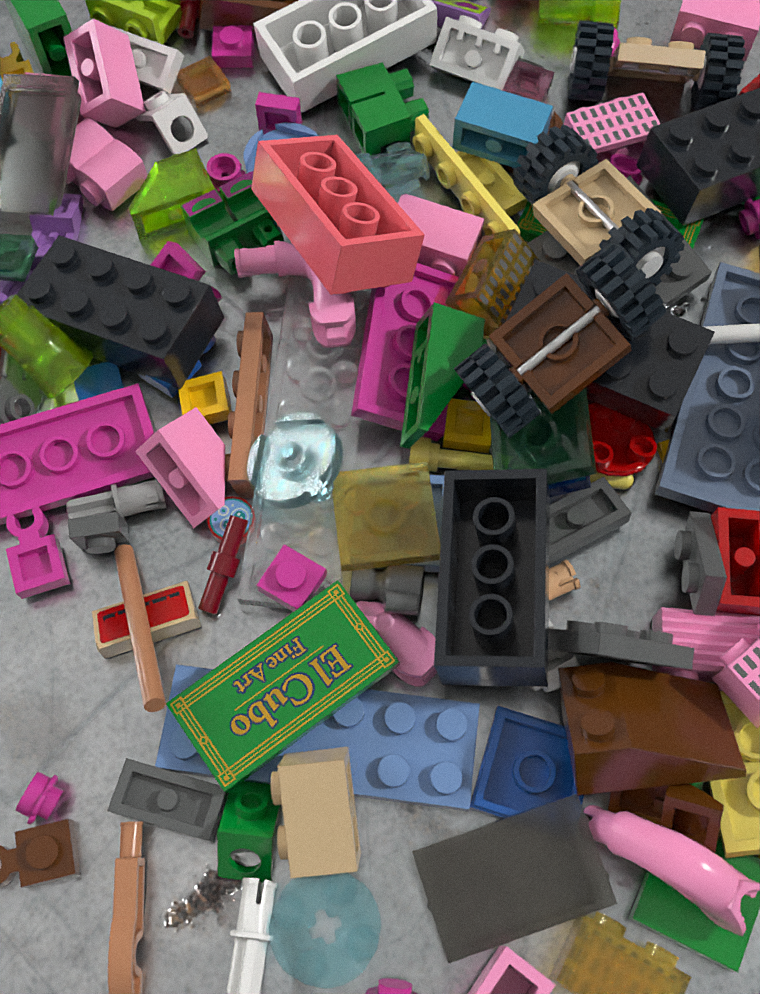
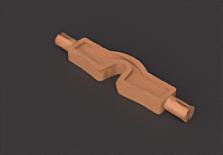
M120 822V858L115 859L113 918L108 949L109 994H141L142 969L136 964V947L144 931L145 858L141 857L144 822Z

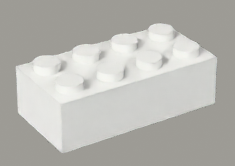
M298 0L253 23L262 60L286 96L300 98L301 113L337 95L336 75L381 62L388 68L437 42V7L432 0Z

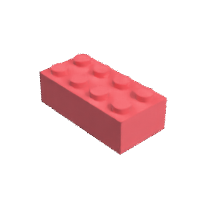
M338 135L258 141L251 189L330 295L346 294L352 291L412 282L425 234Z

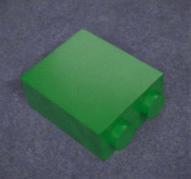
M4 0L14 26L40 73L72 76L63 38L71 33L72 29L67 14L58 0Z

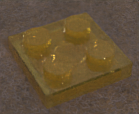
M427 462L330 473L341 572L440 560V540Z

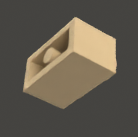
M349 747L285 753L277 766L278 771H272L271 795L274 805H282L284 825L278 826L277 845L280 859H288L290 878L357 872L361 848Z

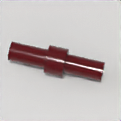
M180 0L179 5L182 14L178 34L182 38L190 39L194 35L196 21L200 17V0Z
M233 515L229 516L218 551H212L206 569L211 572L198 609L213 614L218 613L229 577L235 578L240 559L236 557L249 522L248 520Z

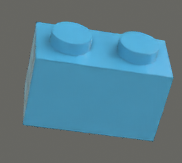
M472 81L455 117L452 148L513 168L520 167L521 165L517 162L520 154L526 156L529 152L525 147L530 142L533 145L538 143L537 135L540 133L548 134L553 106Z

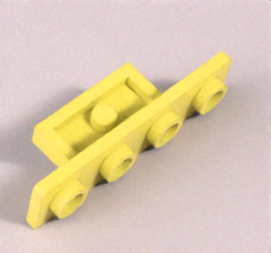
M424 114L415 119V136L413 137V146L417 155L422 160H427L436 171L442 186L452 190L460 200L461 207L465 213L484 218L483 230L490 245L494 248H499L503 254L507 250L512 258L516 257V253L508 245L511 241L518 248V243L513 236L516 233L520 237V229L510 216L523 210L527 199L514 185L513 179L497 162L462 151L455 152Z

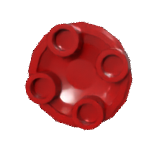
M598 403L577 405L570 411L564 429L566 446L574 458L588 469L607 476H629L642 471L653 460L657 451V443L655 442L653 431L647 424Z

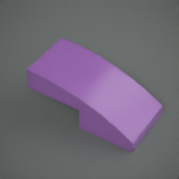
M40 193L29 215L33 231L21 254L25 269L34 271L58 235L78 241L84 204L82 194Z

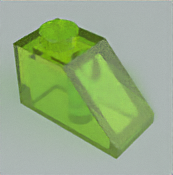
M196 148L180 154H174L155 162L128 208L140 241L185 226L186 223L181 205L214 190V186Z

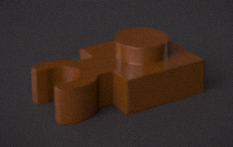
M71 819L16 831V848L10 849L0 845V888L10 884L17 874L20 877L21 888H31L81 875L75 825Z

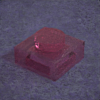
M517 60L502 91L544 103L551 88L555 72Z

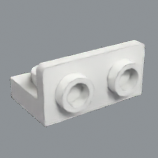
M460 15L458 21L446 17L429 66L432 69L471 83L473 81L506 91L518 57L523 58L525 53L521 43L517 42L519 37L512 32L500 28L496 29L495 34L481 29L482 23L467 16Z

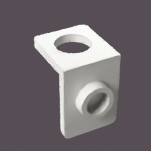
M165 90L158 92L144 102L146 112L136 117L137 121L154 122L175 157L182 156L208 137L205 128L185 93L167 94ZM178 116L187 118L192 126L191 136L183 142L176 140L171 133V123Z

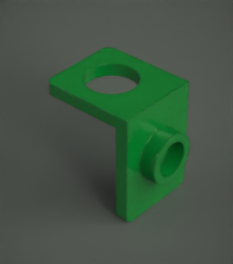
M243 781L229 792L217 831L218 875L221 878L237 880L257 878L259 882H264V880L271 881L273 874V837L281 805H274L271 784ZM237 849H248L259 856L260 863L255 866H242L231 858L230 853Z

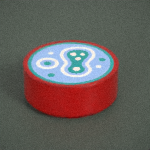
M236 496L225 497V505L207 518L209 530L213 538L218 543H221L230 515L248 520L249 522L241 545H243L253 537L257 529L254 509L243 498Z

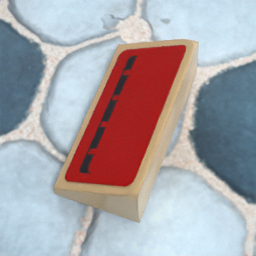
M188 581L143 595L153 643L201 627ZM123 601L92 611L97 650L105 659L133 650Z

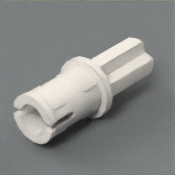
M243 878L242 880L243 889L236 930H230L229 935L235 939L226 989L227 994H260L267 945L268 942H274V936L269 935L275 891L278 883L275 881L264 880L261 883L259 903L257 904L256 896L259 879Z

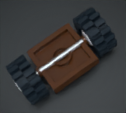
M608 243L576 270L579 281L584 285L583 288L593 300L566 273L488 336L493 345L512 366L509 370L487 344H483L454 368L472 392L470 394L488 416L491 415L509 438L541 414L535 402L521 385L526 383L548 411L553 414L632 351L631 344L623 335L630 340H634L666 314L664 302L661 296L655 293L657 289L645 278L647 275L641 268L638 269L635 266V261L630 256L626 257L624 251L619 246L616 247L614 243Z

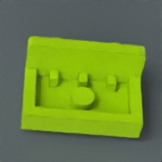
M85 0L91 19L94 18L108 26L164 45L179 24L182 14L180 5L167 0Z

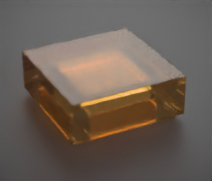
M211 56L180 69L176 77L178 84L196 108L231 92L230 81Z

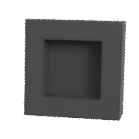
M118 512L68 519L69 539L79 548L86 549L87 553L111 552L116 549V544L129 542L128 524Z

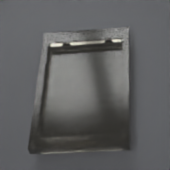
M42 74L3 75L0 91V212L7 211L54 216V210L61 206L82 100L81 95L77 92L80 80L76 77Z
M577 794L550 801L412 851L428 899L427 907L433 914L448 963L617 904L609 882V873L603 866L589 828V819L584 814Z

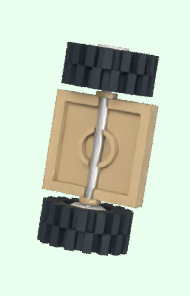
M579 21L570 64L568 99L601 102L608 80L607 76L684 84L692 78L694 81L691 93H693L691 97V109L693 112L737 96V86L740 85L742 78L740 73L744 67L742 59L745 55V48H743L745 40L743 36L707 33L700 50H694V44L691 42L673 41L669 42L668 47L652 45V40L649 38L630 37L627 38L626 43L620 42L612 54L614 24Z
M562 125L561 129H559L557 126L550 128L548 136L544 132L537 135L539 142L535 145L530 142L525 147L529 152L526 156L520 154L517 162L521 166L514 168L513 175L516 177L513 180L514 185L533 205L534 217L580 266L608 243H614L616 247L619 246L624 251L626 257L630 256L635 261V266L638 269L641 268L647 275L645 278L648 282L655 286L662 282L660 277L663 274L669 275L673 270L670 265L678 263L681 258L678 252L684 250L685 244L682 241L685 239L683 235L607 159L598 163L599 160L596 158L597 152L573 128L570 129L568 126Z

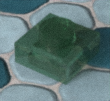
M0 234V280L25 282L39 248L32 235Z

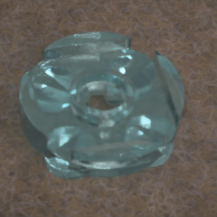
M409 142L392 144L386 148L387 152L373 156L369 153L355 154L392 197L400 196L419 188L418 178L423 176L426 181L430 178L426 155L421 152L412 151L411 143Z
M296 412L282 416L274 422L278 426L276 429L271 431L267 437L261 433L254 442L247 461L249 480L261 496L279 508L294 509L306 506L311 502L321 503L328 499L333 492V482L339 474L343 460L342 440L329 425L313 413ZM301 452L302 458L300 462L292 468L287 466L288 461L294 460L297 453Z
M348 873L294 878L284 887L279 895L271 915L269 935L273 954L282 969L303 984L324 989L347 984L366 969L377 950L381 929L379 909L369 889ZM322 910H325L328 917L338 915L342 924L341 927L334 931L336 941L326 945L322 937L313 939L309 929L317 924L315 914Z

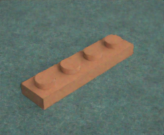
M245 312L244 331H238L236 340L237 352L241 358L240 369L235 370L232 377L236 407L235 411H230L228 416V432L232 439L231 454H225V480L230 482L237 495L243 499L258 498L273 344V334L263 312Z

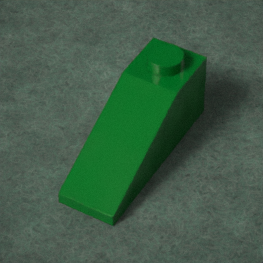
M434 302L416 323L400 447L410 449L430 429L464 383L454 368L483 344H487V339L483 338L484 318Z

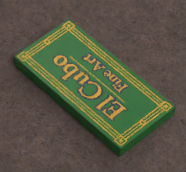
M337 580L168 701L166 705L223 791L228 793L397 668L400 662Z

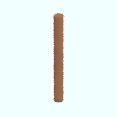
M123 544L116 547L114 556L143 706L148 712H157L166 705L134 549L130 545Z

